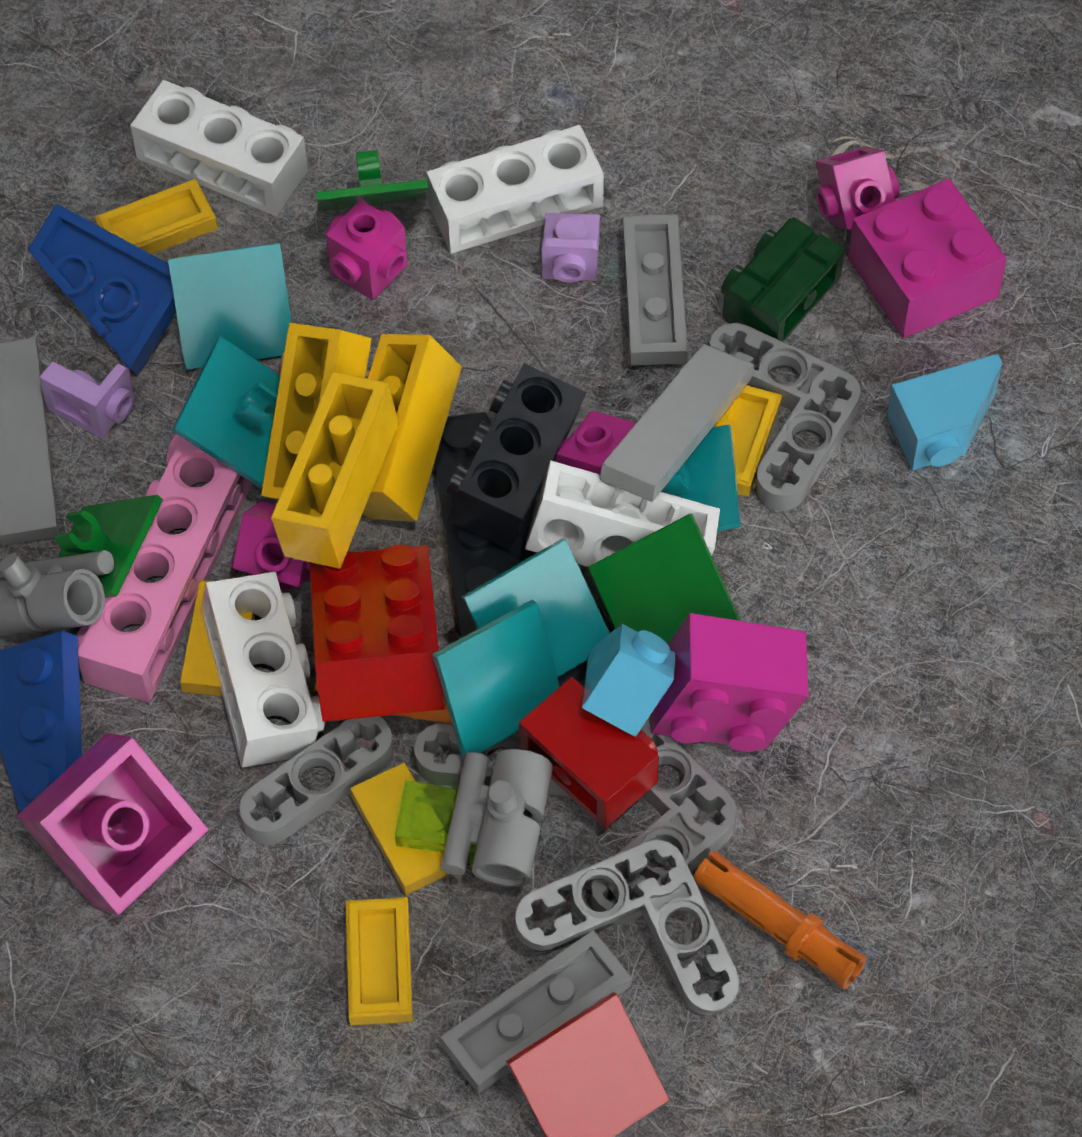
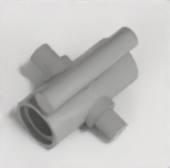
M103 550L23 563L16 554L6 556L0 562V573L7 579L0 581V636L6 637L42 631L47 635L58 631L77 635L80 626L95 623L101 617L105 607L104 589L97 575L111 573L114 568L112 554Z
M520 749L503 750L496 755L490 786H485L484 782L489 758L480 753L469 752L465 754L441 870L452 875H463L466 870L471 844H475L477 847L472 872L476 877L498 886H526L530 883L540 834L538 823L543 820L553 764L542 755Z

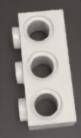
M166 80L161 82L130 125L137 159L189 181L196 179L198 184L276 217L308 172L304 137L298 135L291 128L284 125L276 126L250 115L246 110L238 106L229 107L205 97L194 88H183Z
M580 125L564 130H553L541 137L512 146H501L489 153L463 161L448 162L439 168L426 172L428 204L450 254L545 225V213L581 214L603 207L604 173Z
M550 460L533 508L525 549L538 553L563 538L566 539L577 564L588 567L690 513L693 514L712 556L715 549L720 509L660 492L655 500L650 502L601 481L600 474Z
M276 572L207 582L205 584L201 615L219 677L241 768L289 760L316 741L317 733L324 731L325 722H322L319 697H310L305 680L310 677L307 650L303 643L295 644L291 628L295 627L296 623L292 597L289 592L281 593ZM243 612H253L262 619L248 620L240 614ZM267 664L276 671L262 672L254 668L253 665ZM274 715L282 716L289 720L291 724L284 726L271 723L267 717Z

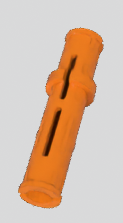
M714 850L709 853L708 858L710 860L704 858L693 877L698 887L714 895L750 923L776 939L777 942L786 947L784 953L794 961L803 959L838 984L843 990L850 986L851 981L849 979L853 982L856 980L865 966L867 956L844 943L822 926L824 920L814 913L806 915L799 909H796L752 876L733 865L732 862L723 857L718 851Z

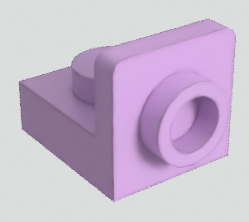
M545 213L544 239L542 240V279H554L567 283L580 280L597 281L600 215Z
M52 362L39 377L47 410L101 438L107 434L115 422L120 423L128 416L134 404L135 395L129 368L119 363L100 385L87 373L77 369L71 371L55 362Z

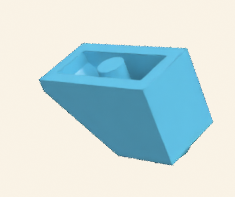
M998 354L891 386L887 418L912 471L929 465L934 467L945 466L966 454L996 395L1002 361Z
M621 624L595 644L588 655L582 708L636 737L674 680L676 653L671 651L668 644L656 634L646 630L637 632Z

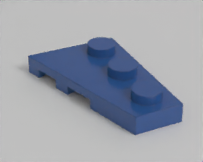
M56 203L28 248V251L66 296L86 316L95 330L115 350L125 365L138 376L176 314L169 264Z
M58 631L0 650V751L19 812L23 811L82 756L78 636L64 631Z

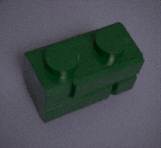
M795 217L789 218L778 232L769 229L757 243L754 250V258L745 268L736 265L728 273L722 284L721 293L724 295L722 316L725 321L747 325L784 342L841 278L844 257L842 246L821 233L817 235L813 228Z

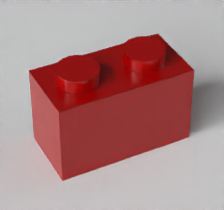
M571 677L519 722L520 750L531 751L547 758L553 764L551 779L606 829L658 783V749L651 738L642 730L634 737L583 709L584 687Z

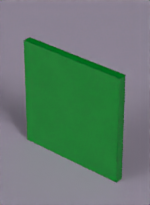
M378 150L356 153L360 187L316 192L318 211L352 208L360 199L370 205L426 199L428 181L424 179L382 184Z
M151 495L83 506L79 512L67 513L65 517L73 522L74 525L69 533L56 534V543L62 548L58 557L103 550L110 552L114 559L113 570L109 574L97 575L103 585L105 598L117 597L163 499L159 495Z
M689 513L588 566L615 628L624 624L637 632L646 630L656 634L668 644L689 613L741 621L693 514Z

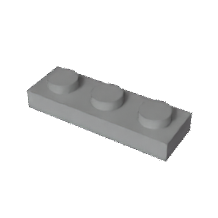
M678 214L623 216L630 365L687 364Z
M592 930L440 1036L441 1047L479 1095L511 1072L506 1060L612 992L620 995L631 987L632 977L597 933Z

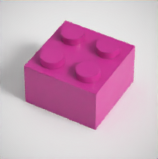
M950 178L853 219L848 259L903 339L999 298L1007 258Z
M689 613L668 643L670 650L676 653L674 680L651 713V733L672 736L675 741L681 743L707 741L728 744L732 749L741 752L765 750L809 697L806 631Z
M106 733L16 816L92 907L116 915H120L209 830L133 737Z

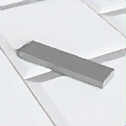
M36 338L0 343V541L2 546L55 538L56 534H59L45 401L39 378L42 375L40 356Z
M702 344L603 462L600 480L653 502L750 382L754 364Z

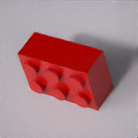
M394 545L380 550L347 551L340 569L310 562L315 668L322 722L445 710L443 690L432 655L439 651L428 545Z

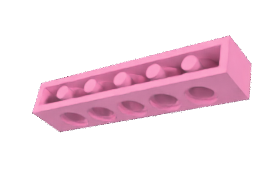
M177 434L170 443L166 459L167 467L161 480H154L146 493V496L159 495L163 501L117 597L105 598V607L101 617L93 624L82 626L77 634L79 667L84 683L147 703L151 702L194 610L199 580H208L252 486V482ZM198 482H208V484L201 487H191ZM174 529H187L186 531L180 534H168L170 531ZM153 576H164V578L158 582H144L145 580ZM131 624H140V625H142L140 628H138V629L135 630V631H131V632H122V631H120L121 629H123V628H124L125 626H127V625H131Z

